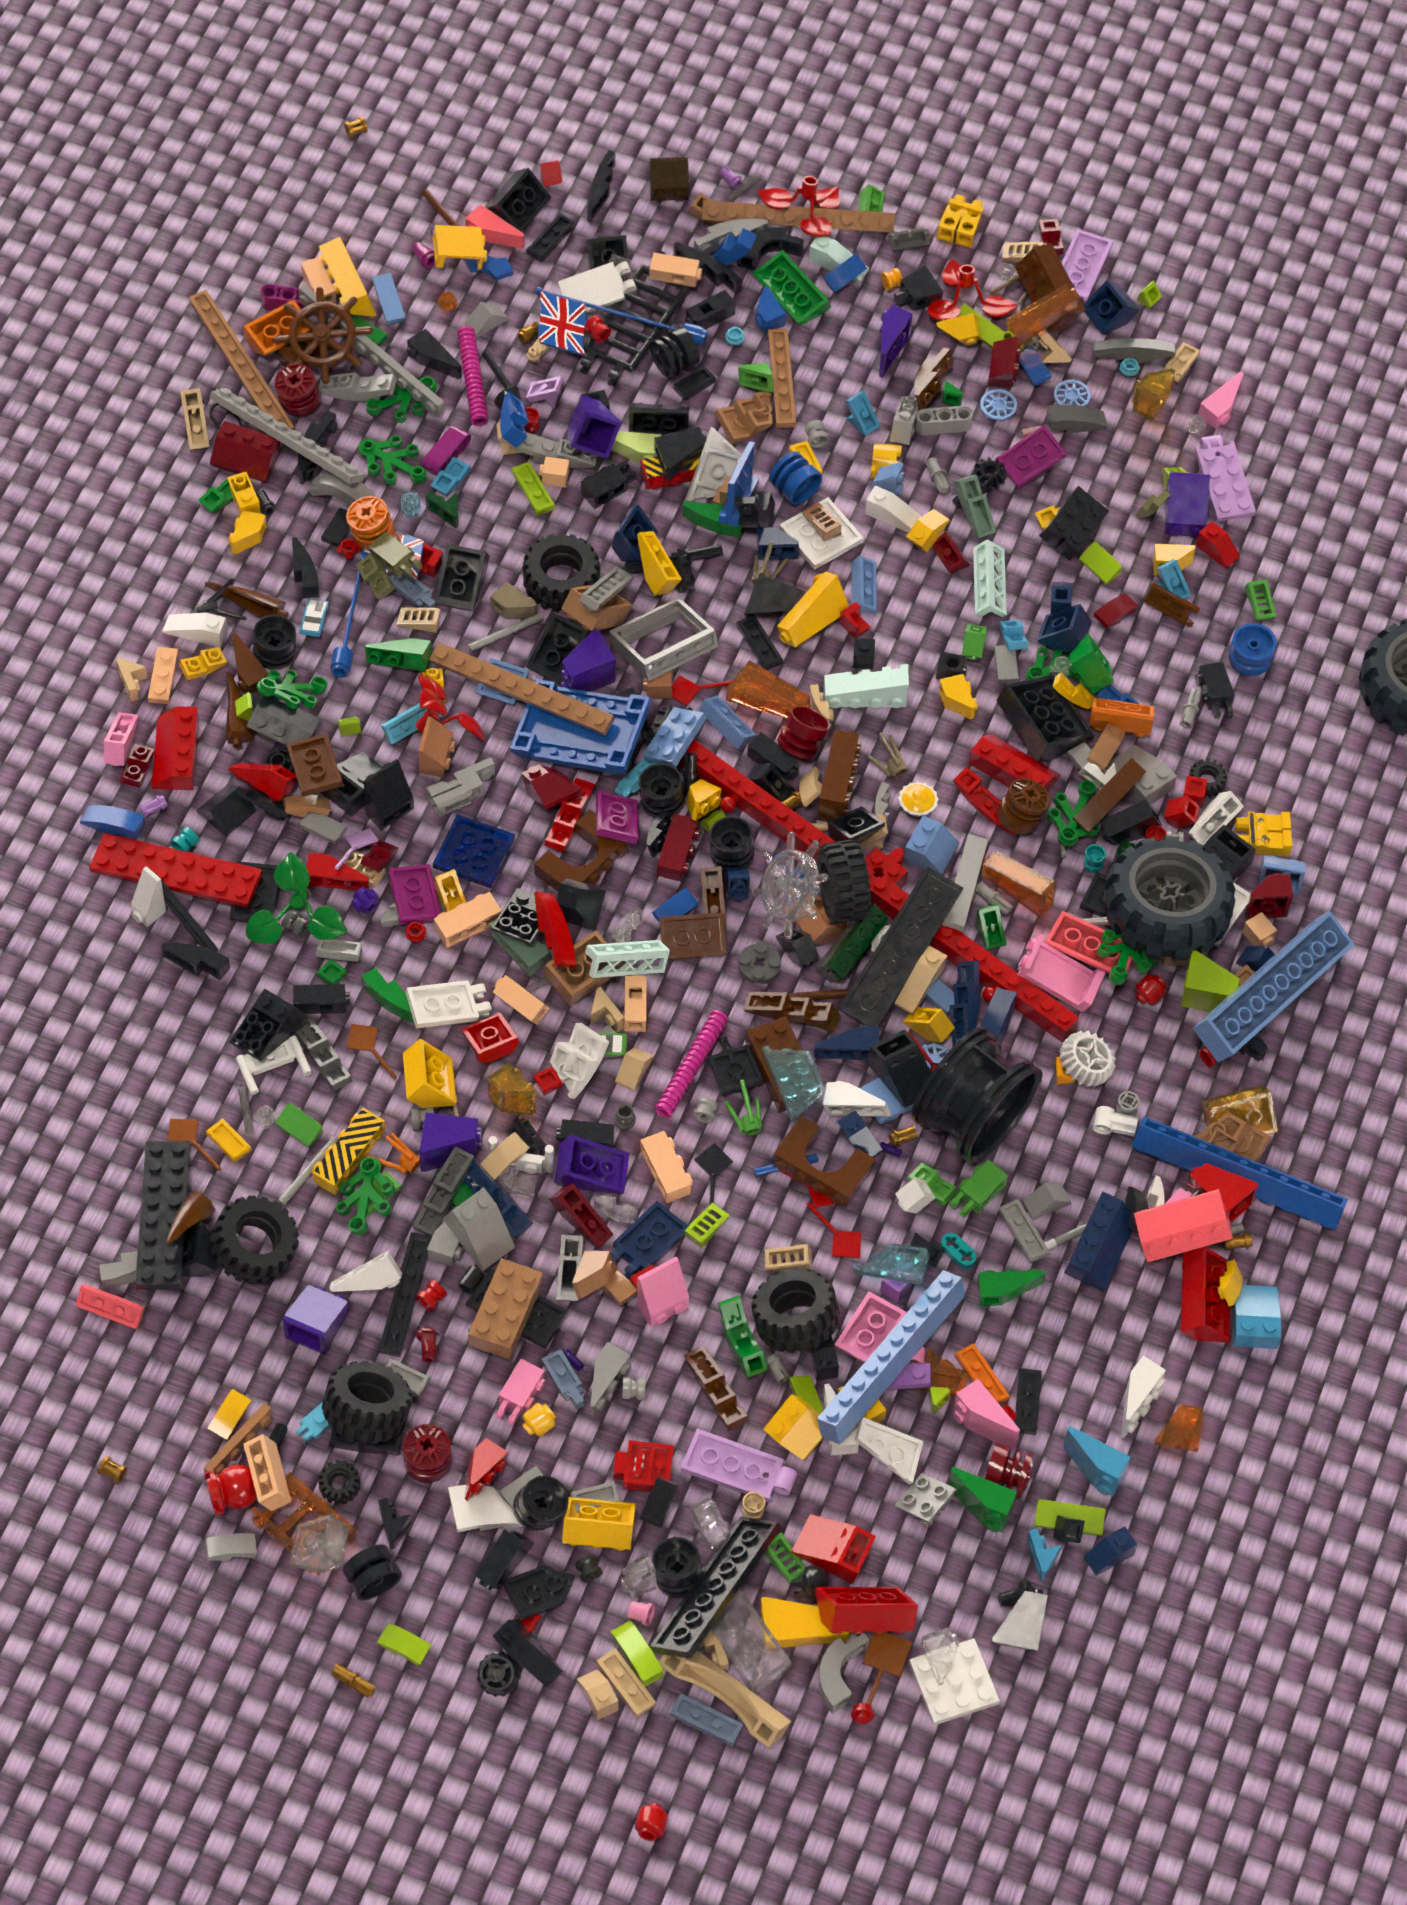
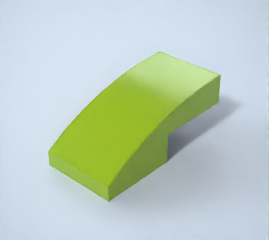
M391 1623L386 1624L376 1642L392 1654H399L417 1666L421 1664L431 1644Z

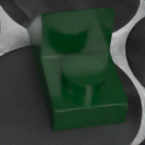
M430 491L426 495V508L455 529L459 527L457 493L445 501L441 495H436Z

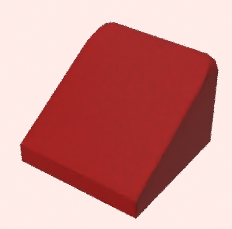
M559 160L540 164L541 179L545 187L562 183Z

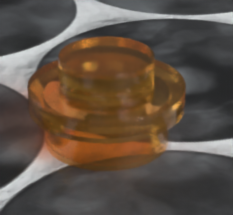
M444 292L438 298V306L443 310H452L457 306V298L451 292Z

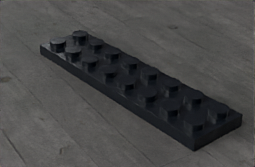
M927 867L839 1007V1010L865 1026L879 1027L918 960L932 942L964 888Z
M146 1141L135 1279L136 1290L181 1289L185 1231L167 1245L166 1242L172 1223L187 1199L190 1141Z
M740 1517L650 1645L653 1653L688 1659L692 1658L780 1531L781 1527L778 1522Z

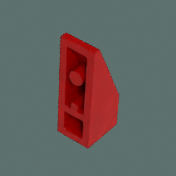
M309 853L306 866L310 875L308 886L354 891L364 887L369 890V877L344 863L336 870L335 866L340 861L330 855Z

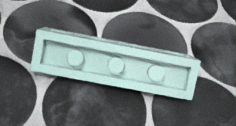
M987 539L973 548L975 614L982 617L989 612H993L1003 618L1007 615L1005 550ZM995 600L997 601L999 607L995 606Z
M660 940L587 945L585 951L592 959L589 973L592 978L664 973L670 952ZM657 958H660L659 966L650 965ZM643 959L644 962L638 968H633L632 965L638 960ZM620 961L626 962L620 969L614 968ZM607 962L608 965L598 971L599 963Z

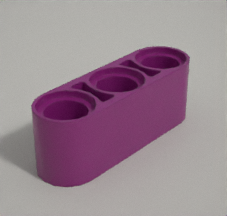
M266 284L260 290L262 306L267 310L273 311L292 300L297 303L300 309L305 307L299 301V288Z
M452 425L426 454L422 461V467L438 475L440 470H445L453 457L458 458L471 440V435Z

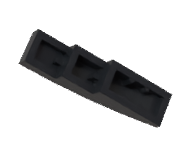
M608 150L601 161L591 184L587 206V221L589 222L593 220L610 197V184L613 180V168L616 153Z
M679 242L674 243L673 256L699 260L702 277L705 275L717 287L725 284L735 295L742 291V278L729 267L695 248Z

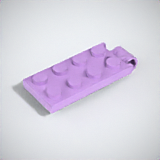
M1077 229L1062 261V265L1080 299L1083 300V303H1086L1113 246V240Z
M1220 434L1201 437L1200 447L1195 448V454L1201 474L1210 475L1209 500L1216 522L1255 516L1256 510L1234 441H1230L1229 445L1223 446V439Z
M696 1429L681 1466L682 1472L744 1494L752 1491L758 1492L769 1503L772 1499L771 1494L773 1490L781 1495H789L797 1477L795 1470L784 1467L786 1461L782 1458L700 1429Z

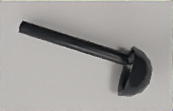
M484 350L482 356L504 387V390L496 396L495 405L502 410L504 397L508 391L522 400L520 388L510 384L490 352Z

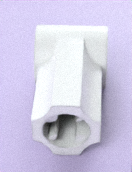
M1100 1106L1096 1109L1093 1130L1104 1135L1114 1132L1134 1137L1138 1117L1116 1113L1111 1107Z

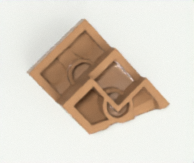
M765 391L757 392L752 398L737 400L733 406L718 408L714 414L731 444L749 439L772 425L771 393Z
M1230 1112L1220 1117L1217 1122L1207 1126L1208 1128L1198 1135H1194V1137L1258 1162L1272 1138Z

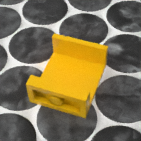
M435 225L432 241L436 268H443L446 258L476 259L477 268L482 269L483 262L487 260V251L483 248L485 246V235H482L481 227Z

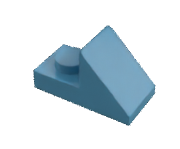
M861 391L846 400L851 411V415L847 419L863 436L880 427V423L865 391Z
M1172 559L1156 568L1162 581L1157 585L1183 599L1191 596L1177 560Z
M1037 1528L1029 1530L1027 1542L1041 1581L1045 1580L1060 1553L1062 1545L1046 1549L1045 1538L1043 1535L1040 1536Z

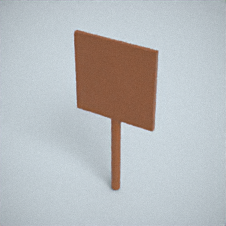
M885 1632L882 1634L873 1633L862 1664L879 1671L866 1704L871 1706L883 1671L900 1677L912 1645L911 1641Z

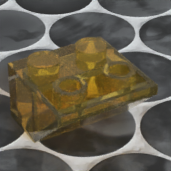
M507 1063L488 1077L489 1099L501 1112L534 1115L536 1113L537 1091L532 1083H527L523 1079L522 1073L518 1068H513Z

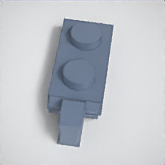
M394 575L390 576L395 590L418 608H436V602L432 599L430 590L421 582L401 576L399 579Z
M560 1349L541 1358V1363L565 1401L571 1400L576 1410L583 1407L584 1399L581 1394L584 1393L582 1383L563 1351Z

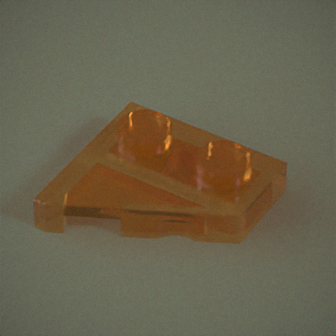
M928 1348L925 1363L931 1364L932 1387L950 1389V1396L956 1397L959 1391L967 1387L968 1374L961 1369L955 1368L947 1359H941L934 1354V1350ZM923 1387L920 1390L929 1392L930 1387Z

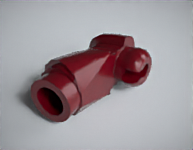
M423 1327L416 1332V1338L421 1341L422 1361L428 1363L435 1362V1358L438 1355L436 1335L438 1333L430 1327Z

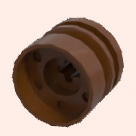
M1021 778L1015 780L1010 785L1009 790L997 808L999 821L1011 832L1025 835L1032 833L1050 806L1051 799L1049 793L1042 785L1031 779Z

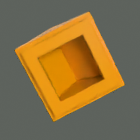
M1057 1057V1085L1074 1083L1075 1080L1071 1081L1072 1076L1065 1074L1066 1068L1061 1067L1063 1062Z

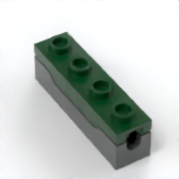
M876 904L871 905L870 913L865 919L851 921L818 963L816 969L828 982L843 980L889 918Z

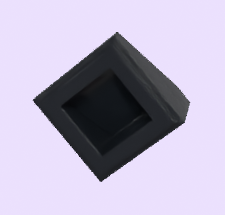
M1057 1515L1053 1537L1060 1541L1081 1543L1085 1521Z

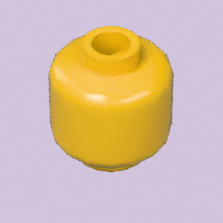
M536 1403L523 1414L525 1423L522 1426L530 1435L535 1433L537 1436L542 1437L555 1426L554 1419L556 1416L546 1403L544 1405Z

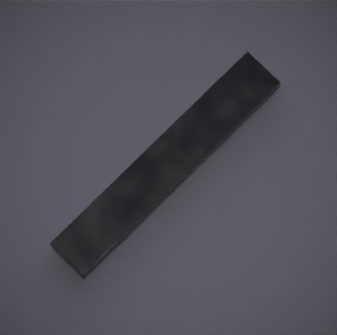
M415 1232L410 1234L401 1267L402 1276L395 1288L378 1352L381 1354L401 1357L416 1303V1295L419 1292L428 1259L427 1249L432 1236Z

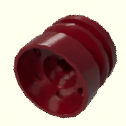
M290 364L283 367L277 373L274 379V387L281 406L286 413L301 417L313 413L318 408L321 402V393L315 375L309 367L302 364Z
M804 706L792 707L785 721L786 725L783 726L777 738L778 744L782 749L795 757L814 759L822 745V740L825 739L831 726L830 722L821 713Z
M422 1424L414 1427L407 1433L403 1441V1455L406 1472L411 1478L420 1483H433L446 1476L451 1468V1443L446 1432L436 1425Z
M995 1443L985 1479L998 1485H1002V1483L1007 1484L1006 1488L1012 1489V1486L1017 1487L1016 1498L1021 1499L1023 1492L1028 1487L1032 1473L1033 1453L1027 1452L1025 1461H1021L1022 1450L1019 1449L1015 1457L1011 1458L1009 1446Z

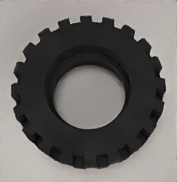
M559 533L556 536L553 534L547 535L545 539L542 537L537 540V544L533 543L529 547V551L524 556L523 584L526 588V593L534 599L536 604L540 603L541 607L547 610L552 608V611L559 612V610H562L561 608L571 588L593 585L600 580L598 554L594 551V547L591 544H587V541L581 537L577 539L576 535L570 534V536H567L565 533ZM556 565H567L576 569L579 573L567 580H557L547 576L544 572Z
M854 840L823 844L817 853V875L820 895L828 919L835 924L865 919L870 913L871 893L869 874L860 845Z
M249 1195L246 1200L244 1197L237 1198L235 1202H230L222 1210L212 1228L210 1245L213 1246L211 1249L212 1257H217L216 1264L219 1268L223 1267L225 1269L224 1273L230 1276L231 1274L236 1277V1281L247 1280V1284L254 1285L256 1281L259 1284L267 1283L268 1279L273 1281L286 1270L298 1248L299 1241L297 1238L299 1232L297 1228H294L296 1224L294 1218H289V1211L285 1207L283 1209L278 1206L279 1202L275 1200L270 1202L268 1197L264 1196L257 1199L256 1195ZM242 1226H254L263 1230L272 1242L273 1251L266 1254H256L246 1250L237 1239L236 1229Z
M792 1268L787 1272H784V1270L780 1271L776 1276L771 1275L767 1278V1282L760 1284L751 1302L752 1314L759 1337L766 1345L771 1348L775 1347V1350L781 1352L787 1350L788 1353H795V1351H801L802 1353L806 1352L809 1348L815 1349L819 1347L821 1342L825 1343L830 1338L829 1335H833L840 1320V1312L833 1285L830 1284L826 1277L821 1276L820 1273L815 1271L810 1272L809 1269L802 1268V1270H797V1268ZM803 1305L810 1307L805 1312L797 1315L787 1316L781 1314L794 1306Z
M353 1361L349 1365L344 1364L340 1366L329 1377L322 1402L323 1415L332 1429L335 1428L336 1432L341 1436L343 1434L347 1436V1439L352 1441L354 1439L359 1440L360 1443L371 1442L372 1444H378L380 1441L387 1442L391 1438L398 1436L405 1428L412 1404V1391L407 1381L402 1380V1375L398 1372H393L392 1368L388 1366L383 1367L377 1362L373 1364L369 1363V1361H362L361 1363Z

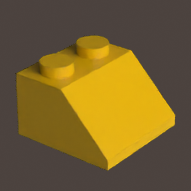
M793 1394L789 1396L763 1429L780 1445L802 1460L809 1456L823 1438L821 1437L817 1421L820 1414L802 1397Z

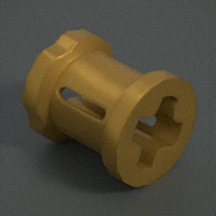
M363 116L350 123L348 121L344 122L346 134L350 139L356 134L368 132V126Z
M106 1456L101 1461L97 1474H104L113 1479V1483L118 1485L124 1479L128 1467L125 1465L120 1466L111 1461V1457Z

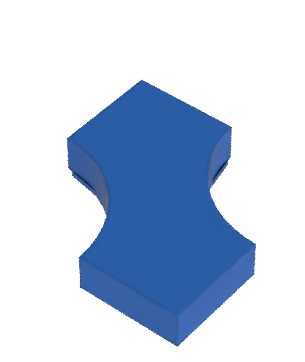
M487 255V260L483 262L481 270L477 268L476 259L463 258L470 273H486L494 281L513 275V269L506 257L494 258Z

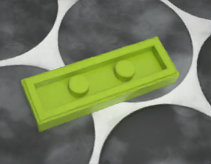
M530 461L511 468L514 478L537 516L555 510L554 502Z

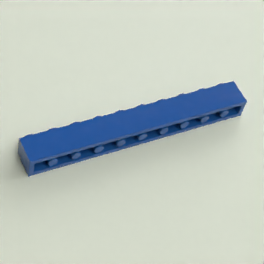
M1145 1116L1138 1127L1132 1147L1140 1153L1150 1154L1162 1162L1175 1164L1182 1170L1192 1171L1195 1167L1200 1168L1207 1163L1255 1181L1259 1185L1255 1197L1261 1202L1276 1205L1283 1211L1298 1214L1301 1218L1320 1223L1325 1228L1336 1230L1348 1202V1199Z

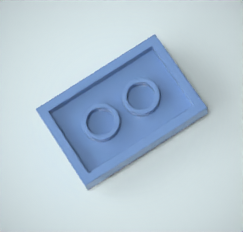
M673 707L642 755L643 758L649 762L666 763L676 767L707 717L701 712Z

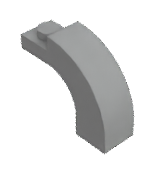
M327 470L324 471L322 476L314 478L312 485L308 489L312 496L331 495L342 500L348 507L359 498L375 496L362 482L349 484Z
M865 1633L859 1636L853 1635L846 1641V1644L839 1637L828 1647L822 1658L818 1679L819 1691L823 1702L831 1714L843 1708L852 1700V1692L844 1683L840 1671L847 1661L868 1649L869 1639Z

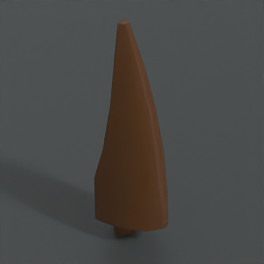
M205 582V586L209 587L215 592H217L224 585L220 583ZM230 585L221 594L260 618L268 615H280L287 618L289 612L283 610L286 605L285 601L260 592Z
M227 671V743L233 744V748H240L241 743L253 740L254 735L253 732L247 730L246 726L249 721L236 715L235 701L242 697L232 675Z
M193 1191L179 1209L172 1223L166 1242L167 1245L189 1227L208 1218L216 1210L212 1205V1201L202 1193Z

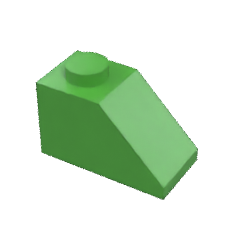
M967 624L962 655H966L965 658L977 660L978 657L982 658L987 627Z

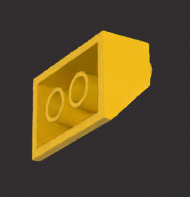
M419 1039L403 1052L406 1098L421 1108L454 1106L456 1104L452 1057L424 1040Z
M568 1497L569 1503L564 1516L562 1543L571 1546L586 1545L593 1548H614L618 1551L631 1550L636 1504ZM575 1503H579V1513H576ZM595 1504V1505H600L601 1507L595 1508V1507H593V1506H587V1505Z

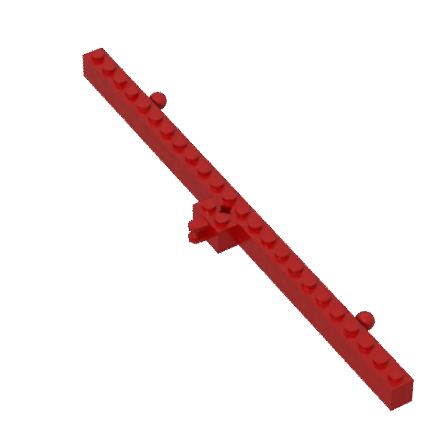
M693 739L685 753L692 752L698 754L697 771L699 776L697 779H702L721 788V796L723 797L720 801L721 809L724 812L730 813L736 807L817 865L818 849L825 843L836 841ZM684 755L678 763L682 768H684ZM875 847L864 858L869 874L871 905L876 904L886 916L894 921L909 896L908 893L902 890L907 883L908 870L902 867L904 852L897 847L886 855ZM941 925L929 946L947 955V960L955 966L961 962L979 961L980 984L986 987L983 990L982 997L987 1003L991 1002L997 988L1016 992L1018 995L1014 1008L1063 1043L1077 1030L1079 1020L1077 1015L1030 981L1017 975L1016 971L959 930Z

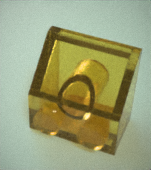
M1167 369L1147 373L1142 380H1138L1134 386V391L1136 392L1131 401L1134 403L1132 412L1153 421L1171 395L1175 370Z

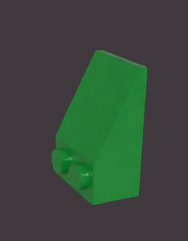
M952 1467L948 1485L956 1488L954 1496L988 1530L1003 1533L1012 1513L1017 1492Z

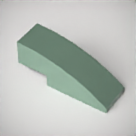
M970 475L953 481L963 511L976 537L981 538L996 533L986 494H982L977 475Z

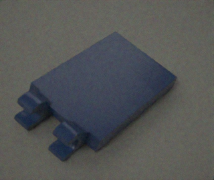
M656 1201L613 1242L612 1247L615 1249L610 1252L612 1260L615 1261L616 1266L621 1259L629 1263L624 1269L626 1272L624 1276L630 1281V1276L638 1273L640 1269L643 1270L650 1265L654 1266L685 1236L684 1231L688 1225Z

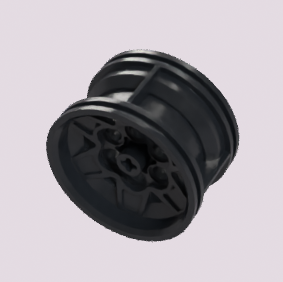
M978 1027L959 1040L933 1070L914 1103L911 1114L912 1120L924 1130L932 1129L934 1132H949L957 1138V1155L970 1165L979 1163L1006 1139L1024 1116L1039 1090L1043 1072L1030 1061H1024L1015 1065L1010 1064L1003 1058V1048L998 1043L997 1036L985 1027Z

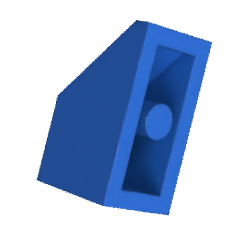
M768 286L764 287L756 307V317H754L756 326L761 328L764 334L768 333V329H778L785 326L786 321L785 311Z

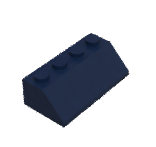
M1102 1191L1064 1272L1102 1292L1105 1291L1133 1231L1129 1229L1131 1210L1122 1200Z

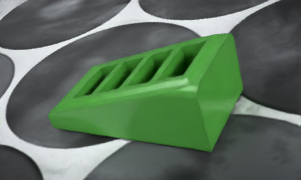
M1267 579L1248 582L1245 586V591L1256 621L1276 618ZM1261 590L1262 593L1255 594L1254 591ZM1264 597L1263 600H1257L1256 598ZM1266 603V606L1258 607L1259 604ZM1260 611H1269V614L1260 615Z
M781 1532L774 1538L764 1554L787 1582L791 1583L792 1580L803 1574L806 1566L798 1556L791 1553L793 1548ZM779 1544L781 1548L774 1552L772 1548ZM785 1551L787 1555L779 1559L777 1555ZM791 1558L793 1562H791L787 1566H784L782 1564L783 1562ZM796 1565L799 1569L790 1574L788 1570Z

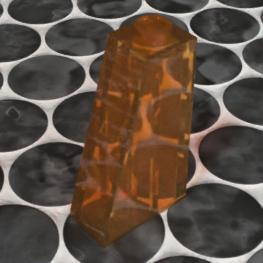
M1065 284L1006 319L1007 331L1012 332L1014 337H1018L1017 344L1023 345L1078 306L1077 299L1079 296L1074 288L1070 289L1068 284Z
M750 660L726 688L727 701L785 718L788 717L792 707L804 706L811 708L810 695Z
M995 851L992 856L988 855L983 860L981 875L1039 918L1053 906L1057 883L1054 880L998 851Z

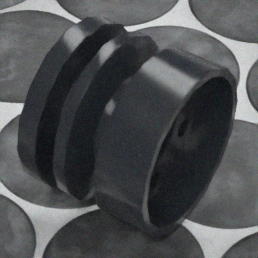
M678 327L668 332L667 336L662 335L650 342V352L653 361L666 378H671L675 374L681 373L682 369H689L700 362L696 342L684 327Z
M268 615L261 618L253 629V655L264 668L273 670L288 666L293 661L296 652L295 626L292 621L280 615Z
M666 763L653 764L643 770L639 776L638 783L643 810L656 818L661 809L667 811L670 817L680 812L684 805L683 782L680 772L674 766Z
M729 816L719 819L712 825L709 832V842L713 864L716 867H723L724 871L726 868L748 867L754 858L753 831L749 823L740 817Z
M548 1475L537 1476L526 1483L515 1495L513 1513L523 1527L533 1531L545 1530L558 1521L567 1511L569 1503L568 1492L564 1485L556 1478ZM536 1502L539 1503V1508H540V1509H537V1508H536V1506H537Z
M672 1537L658 1544L653 1552L652 1565L659 1590L671 1598H684L702 1573L701 1558L697 1546L684 1537Z

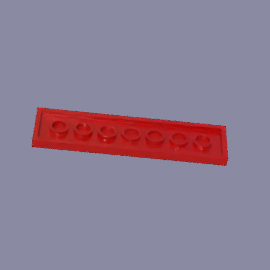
M108 833L103 834L89 866L91 872L137 883L143 868L147 866L152 872L157 873L172 891L244 908H249L263 874L262 869Z

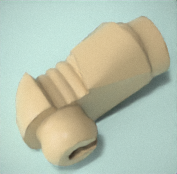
M537 339L528 350V360L533 363L540 362V357L550 346L540 344L539 339Z

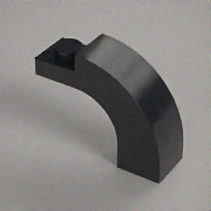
M769 227L754 232L757 236L752 248L745 256L737 260V266L756 270L762 256L770 252H780L781 250L787 254L801 257L804 239L787 235L788 228Z
M751 492V497H736L735 505L740 514V525L744 528H766L770 524L775 508V501L771 492Z

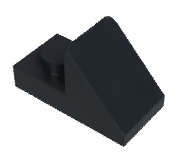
M385 1498L378 1500L379 1511L389 1548L393 1550L411 1525V1515L408 1514L396 1518L394 1506H389L388 1499Z

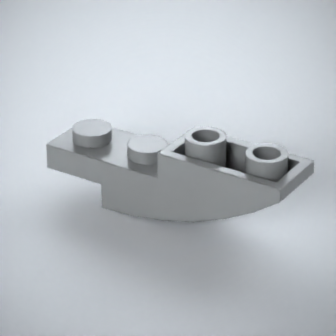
M738 219L713 225L707 228V235L694 240V248L708 255L718 248L728 234L736 237L743 228L754 233L760 229L769 228V222L766 219Z
M357 373L329 375L330 381L328 384H324L321 378L319 390L321 395L348 401L367 402L371 398L380 399L381 395L393 394L397 378L394 374L359 377Z
M527 432V438L515 449V451L531 455L532 461L542 464L545 462V457L569 460V468H594L597 457L595 454L570 447L569 440L560 438L556 442Z

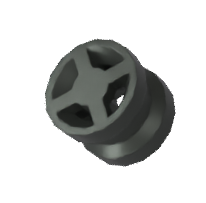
M595 1555L585 1556L575 1563V1568L580 1571V1579L584 1583L597 1579L603 1573L602 1569L596 1564L597 1558Z

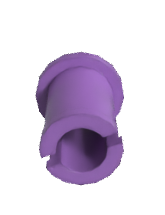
M726 166V169L725 167L721 169L719 175L729 183L730 188L737 189L742 185L743 181L740 175H736L728 166Z
M156 795L155 799L139 806L146 818L161 809L164 811L168 805L163 795Z

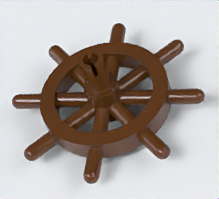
M317 287L316 303L310 304L300 311L289 303L284 304V310L294 317L289 328V335L275 336L272 338V342L274 344L290 343L297 357L292 364L304 363L309 367L321 369L322 382L328 384L330 381L329 368L340 365L346 359L355 367L362 365V362L352 352L357 336L372 334L373 328L370 326L355 327L351 316L348 314L357 303L355 296L350 297L343 307H340L334 303L324 302L323 288ZM325 313L334 314L335 316L326 325ZM317 314L318 325H315L308 318ZM341 320L346 324L347 329L333 330ZM302 325L312 331L311 333L299 334ZM347 337L344 346L340 345L333 338ZM313 340L304 351L300 348L299 342ZM319 346L320 358L310 356ZM332 349L337 351L336 354L328 357L329 351Z

